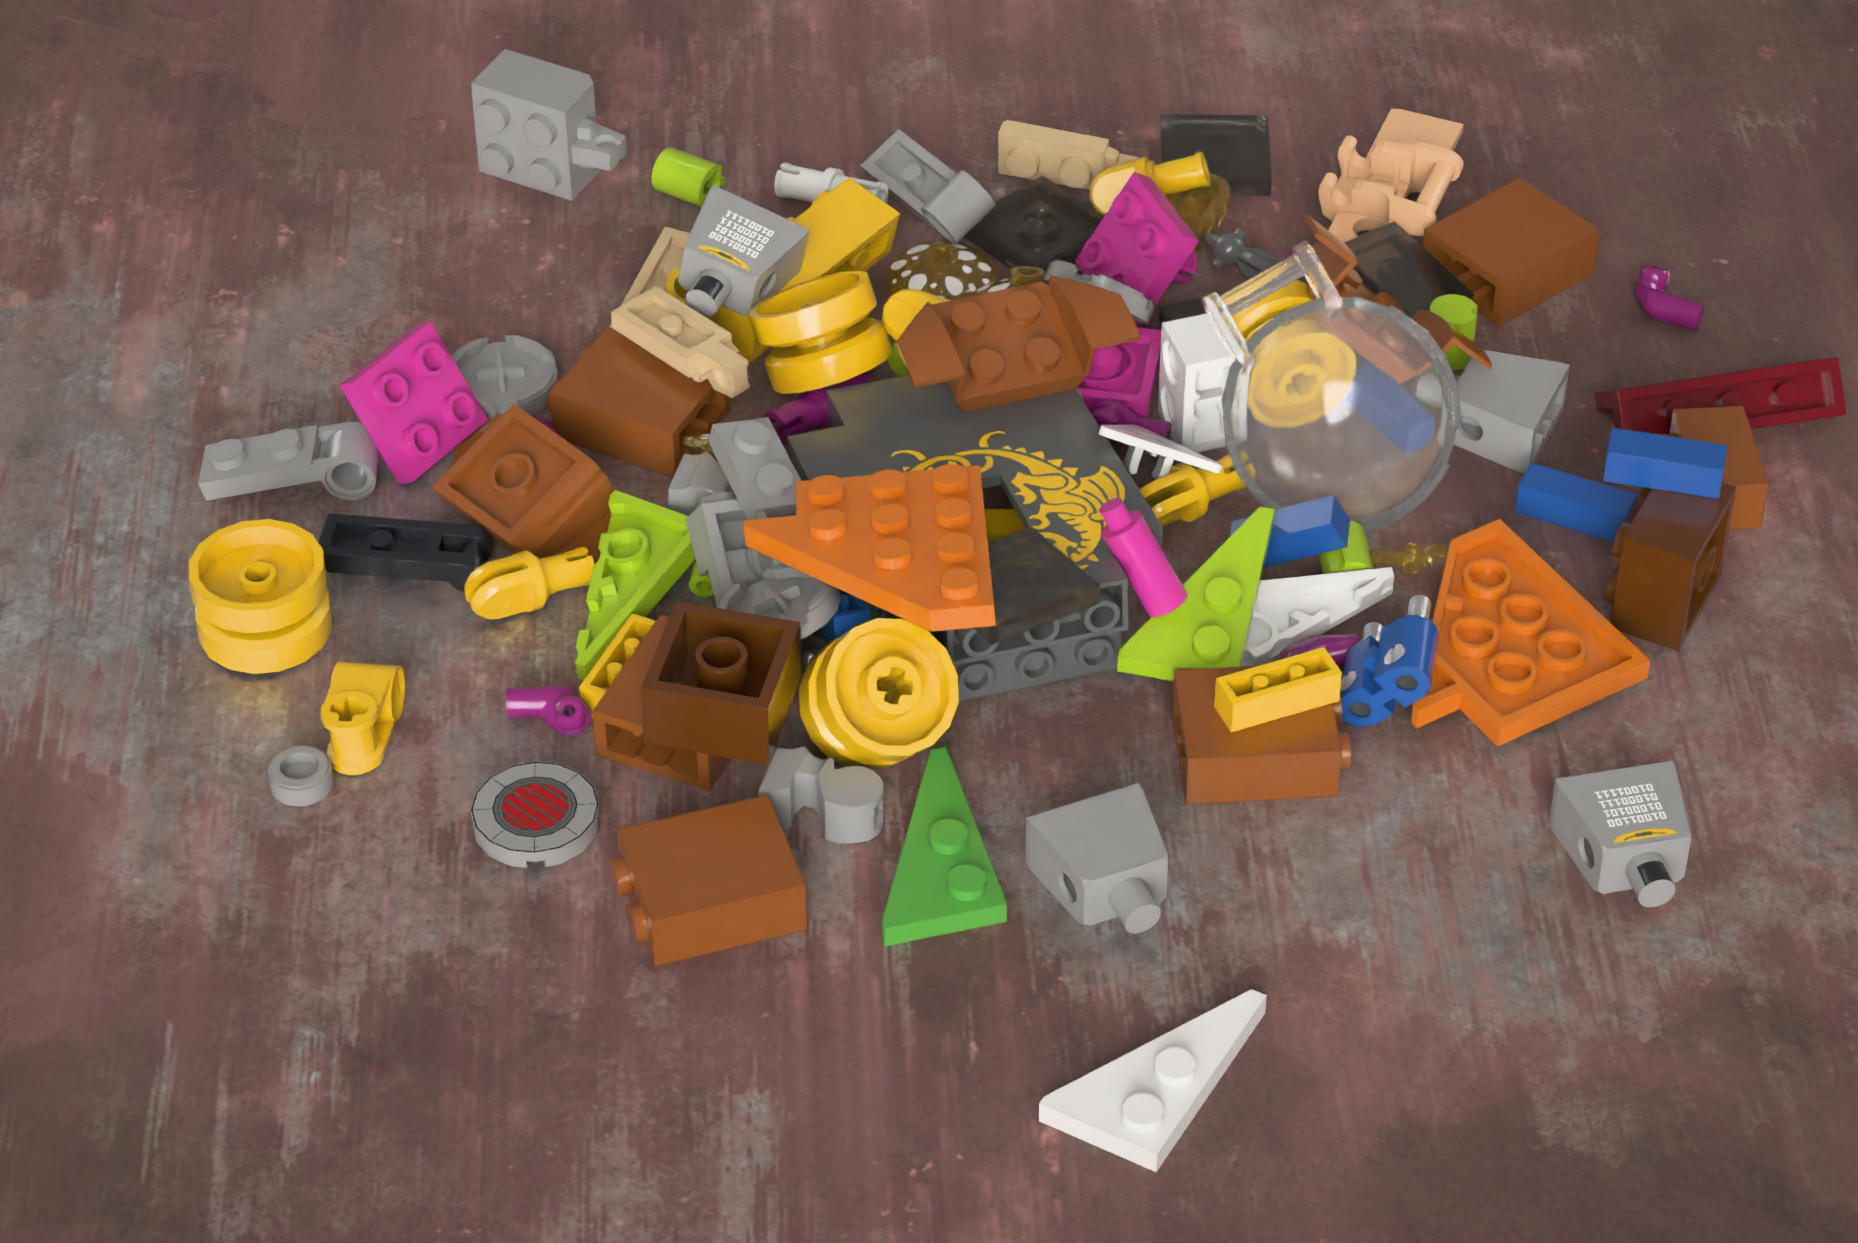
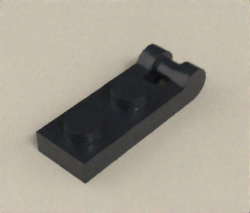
M328 513L318 543L324 552L326 572L449 582L454 588L464 591L465 582L469 575L476 568L485 564L491 557L495 539L486 528L478 525Z

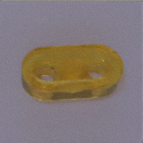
M1210 173V186H1202L1167 196V200L1199 240L1193 252L1199 251L1207 244L1204 240L1205 235L1208 232L1214 233L1229 212L1230 185L1225 179Z

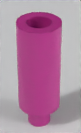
M1114 498L1104 503L1099 509L1106 522L1101 535L1127 576L1130 585L1150 617H1160L1177 609L1186 600L1188 593L1141 512L1137 510L1128 511L1121 498Z

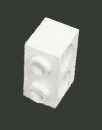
M1218 312L1162 322L1158 414L1162 421L1171 422V438L1173 442L1197 453L1236 445L1242 354Z

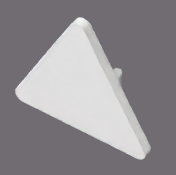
M1101 425L1098 433L1106 438L1129 445L1124 459V466L1131 474L1137 473L1144 450L1154 457H1157L1159 454L1155 469L1151 474L1155 480L1169 475L1174 460L1220 474L1223 466L1212 459L1138 425Z

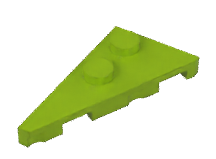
M618 490L612 492L608 501L611 511L607 533H601L598 545L600 558L594 564L586 598L589 608L585 630H579L575 646L578 654L575 661L577 678L584 680L632 613L647 617L694 562L695 555L686 522L687 515Z
M1260 506L1183 584L1188 593L1186 600L1177 609L1166 615L1151 617L1119 649L1117 672L1173 681L1174 670L1241 667L1273 529L1275 509Z

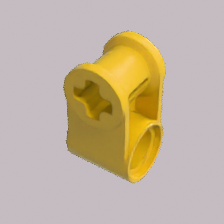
M345 661L336 663L331 676L330 688L321 706L320 715L324 727L330 731L331 736L327 755L331 759L332 769L338 773L361 775L374 770L383 761L394 725L400 719L404 707L406 684L404 669L401 665Z

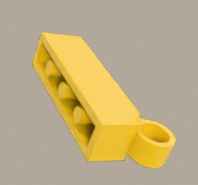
M849 177L832 191H822L812 202L810 208L797 218H787L810 229L801 270L778 292L822 276L848 271L866 272L891 252L900 213ZM680 268L668 275L664 291L687 305L686 300L681 298V296H686L688 290L682 288L678 282ZM721 306L714 316L706 317L732 333V343L739 349V355L746 358L749 363L753 362L771 347L757 343L748 316H742Z

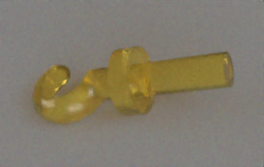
M1412 543L1406 544L1403 551L1370 549L1373 565L1403 566V570L1407 574H1416L1420 566L1430 567L1433 556H1442L1447 559L1449 547L1443 544H1433L1427 547L1425 551H1420L1419 545Z

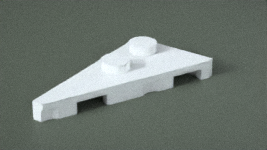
M1392 567L1261 580L1241 667L1260 666L1274 662L1278 659L1280 652L1284 648L1307 637L1321 635L1393 593L1394 573Z
M1251 989L1044 1096L1039 1103V1122L1157 1172L1264 1016L1267 995Z

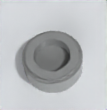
M294 746L285 749L274 756L268 766V777L272 795L279 802L289 806L300 807L315 804L328 796L334 785L331 759L324 751L316 747Z

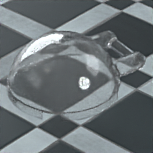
M1304 240L1292 247L1293 255L1220 296L1213 291L1201 298L1208 317L1233 359L1221 400L1225 445L1237 474L1253 496L1267 508L1277 510L1334 495L1350 520L1356 521L1363 526L1365 532L1373 531L1402 519L1423 503L1445 476L1450 466L1447 462L1454 445L1456 429L1461 428L1458 384L1445 353L1424 327L1392 304L1388 307L1359 297H1340L1314 249L1308 241ZM1305 276L1318 300L1309 301L1281 312L1258 329L1245 342L1232 316Z

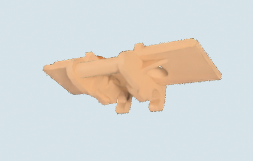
M1391 108L1366 158L1361 157L1357 153L1356 138L1353 136H1346L1338 150L1341 176L1338 180L1335 174L1326 173L1319 186L1318 196L1322 214L1332 221L1328 231L1343 241L1355 254L1358 264L1353 269L1360 275L1363 284L1384 292L1403 251H1408L1411 244V235L1423 237L1424 229L1437 222L1435 212L1450 182L1455 181L1460 176L1464 167L1462 158L1454 152L1463 133L1464 124ZM1417 192L1420 193L1416 202L1406 199L1409 195ZM1376 231L1383 236L1370 240L1361 238L1356 233Z

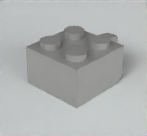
M504 49L471 82L480 172L573 201L600 172V169L613 170L618 162L624 159L627 154L626 136L596 123L594 83L589 74Z

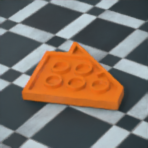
M946 464L935 469L908 472L889 469L878 471L873 475L841 478L833 475H822L812 480L795 482L796 516L743 520L747 547L931 632L996 626L980 465L961 466L958 464Z
M1501 519L1451 539L1432 620L1438 628L1439 638L1429 692L1423 698L1413 703L1411 724L1416 729L1460 709L1499 747L1648 679L1651 660Z

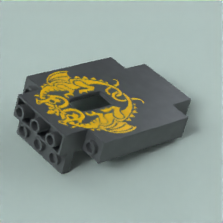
M904 375L826 390L829 428L787 436L789 458L801 481L812 480L822 475H833L841 478L873 475L878 471L889 469L908 472L935 469L946 464H958L961 466L980 465L982 489L999 485L1003 488L1024 524L1027 533L1019 540L1008 544H988L996 626L931 632L947 649L958 674L959 702L1117 669L1118 653L1122 647L1121 631L1129 630L1128 586L1130 583L1101 535L1106 522L1099 509L1107 501L1121 498L1128 511L1137 510L1141 512L1162 550L1163 526L1108 439L1098 434L1100 427L1076 389L964 413L956 403L948 381L914 389L910 376ZM866 602L871 609L872 620L876 618L903 619Z

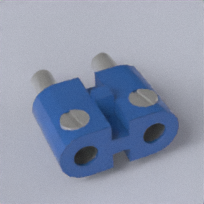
M1423 595L1413 596L1409 602L1407 616L1401 617L1385 627L1377 622L1367 623L1363 629L1362 640L1354 644L1347 651L1340 694L1342 720L1349 725L1357 727L1375 725L1393 715L1395 700L1402 706L1407 707L1423 698L1429 692L1439 638L1438 628L1429 620L1431 609L1429 598Z

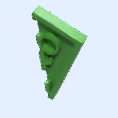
M946 747L932 749L929 753L882 919V941L884 947L1007 922V902Z

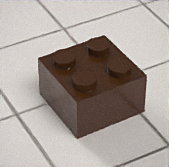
M1722 482L1719 499L1642 488L1635 506L1634 520L1632 523L1625 520L1621 523L1612 548V555L1619 557L1620 561L1619 566L1615 568L1609 580L1605 599L1613 603L1610 623L1620 632L1680 651L1721 578L1736 486Z
M676 601L641 686L644 743L769 765L801 679L800 622Z

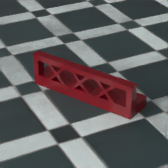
M1839 357L1595 392L1597 410L1612 408L1615 428L1658 435L1670 433L1673 409L1743 406L1751 429L1846 415Z

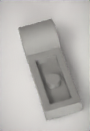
M900 129L891 135L860 165L871 181L886 183L891 197L954 245L996 206L988 192L971 175L963 170L957 174Z
M769 418L712 424L708 443L747 519L796 516L795 482L801 481ZM750 548L752 563L760 579H762L760 572L766 568L783 564Z
M344 422L322 427L314 425L297 429L286 428L264 435L241 439H225L218 443L205 445L198 485L205 500L208 501L322 481L326 490L333 496L343 500H359L370 495L375 488L380 452L360 422Z

